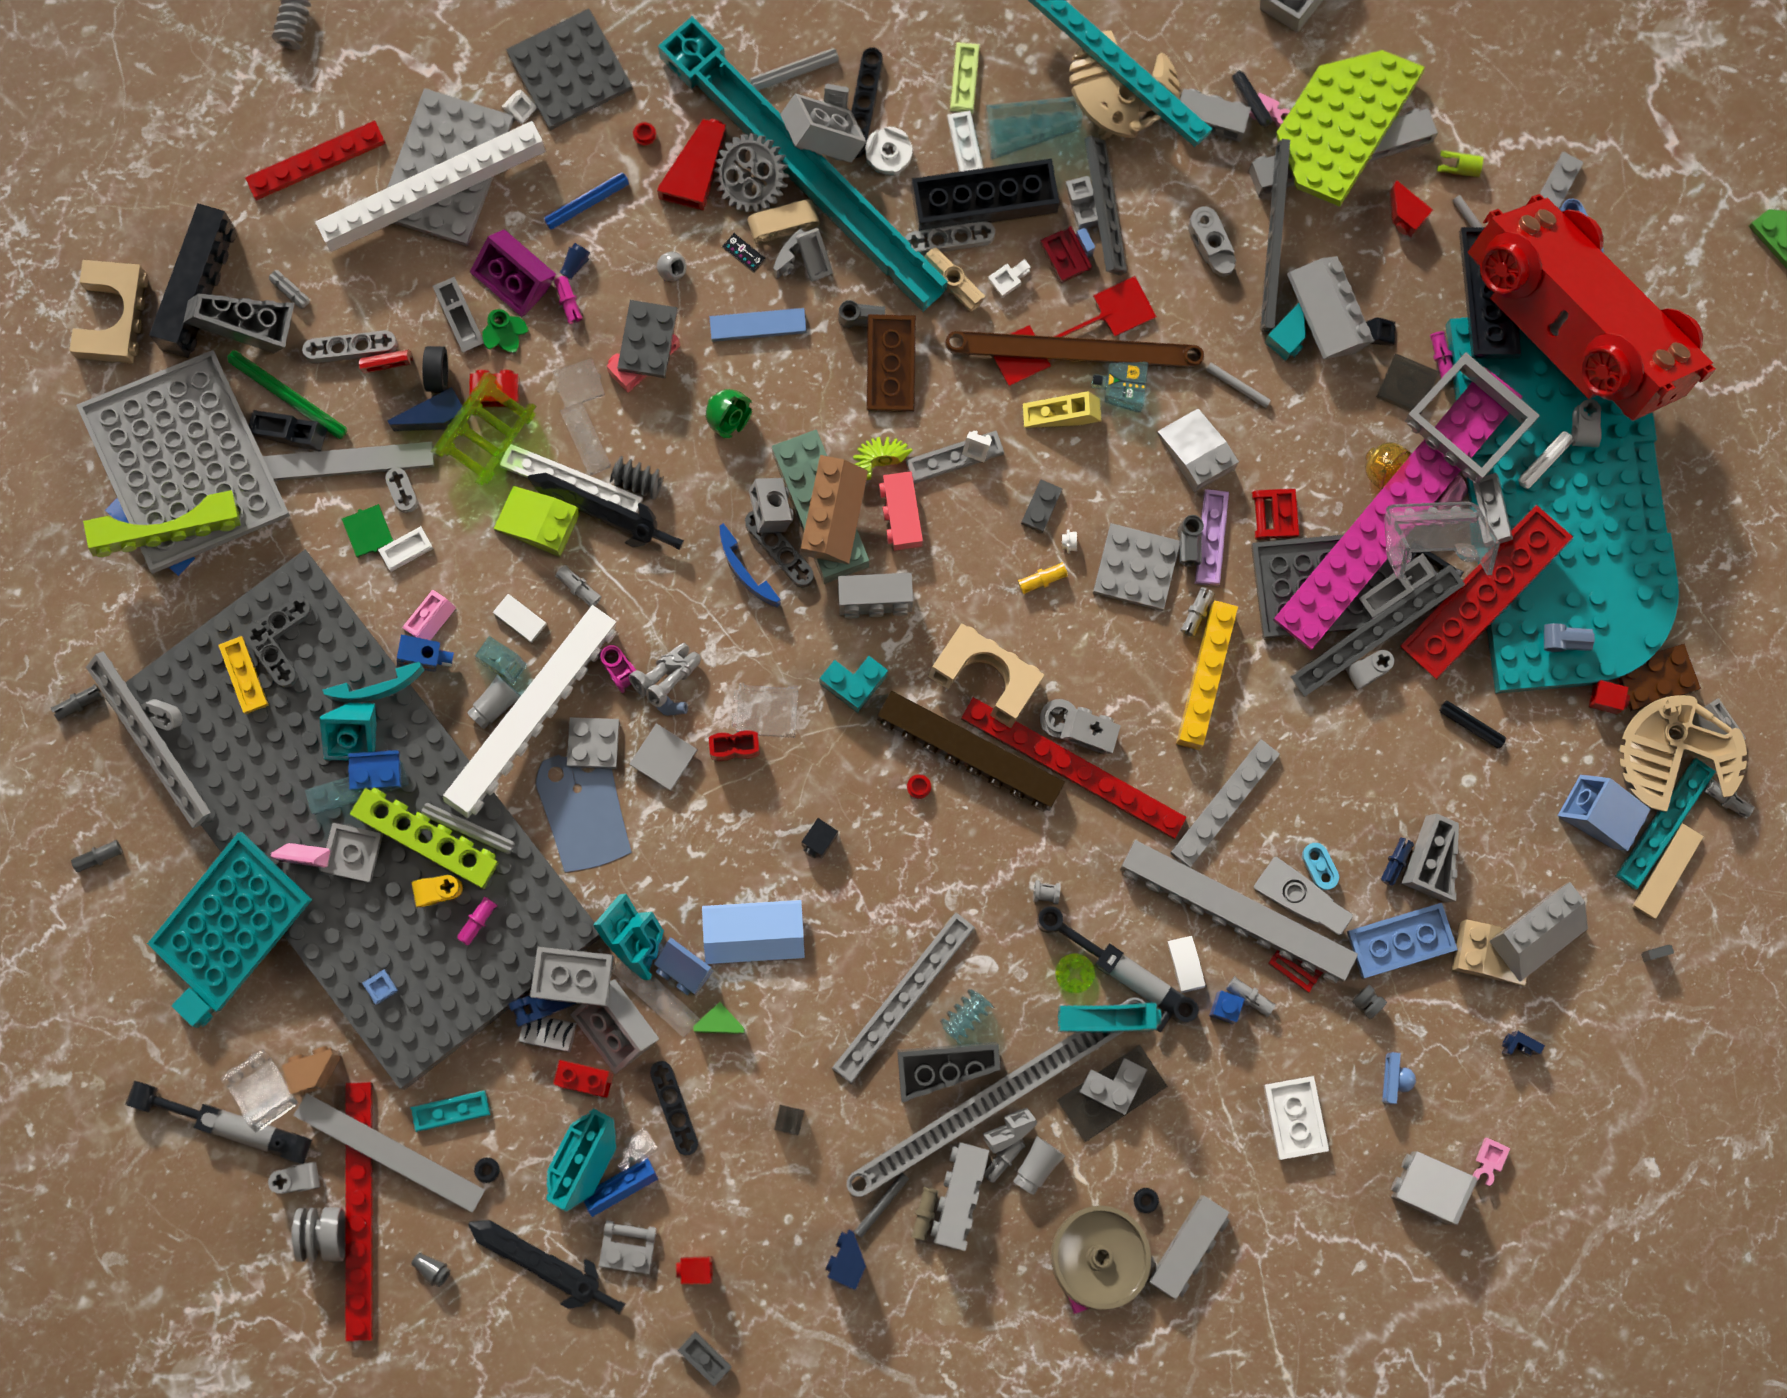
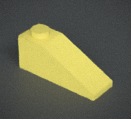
M1087 391L1023 404L1024 427L1075 426L1100 422V398Z

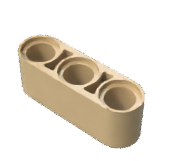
M803 200L752 214L747 219L753 240L756 243L795 234L800 228L803 231H807L820 224L813 200Z

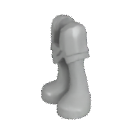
M682 643L666 655L661 656V659L656 661L657 666L649 673L644 674L638 670L632 672L629 675V681L642 697L646 695L652 705L661 707L667 701V694L681 679H687L700 664L701 656L697 652H692L687 656L689 646ZM665 674L669 675L659 685H655Z

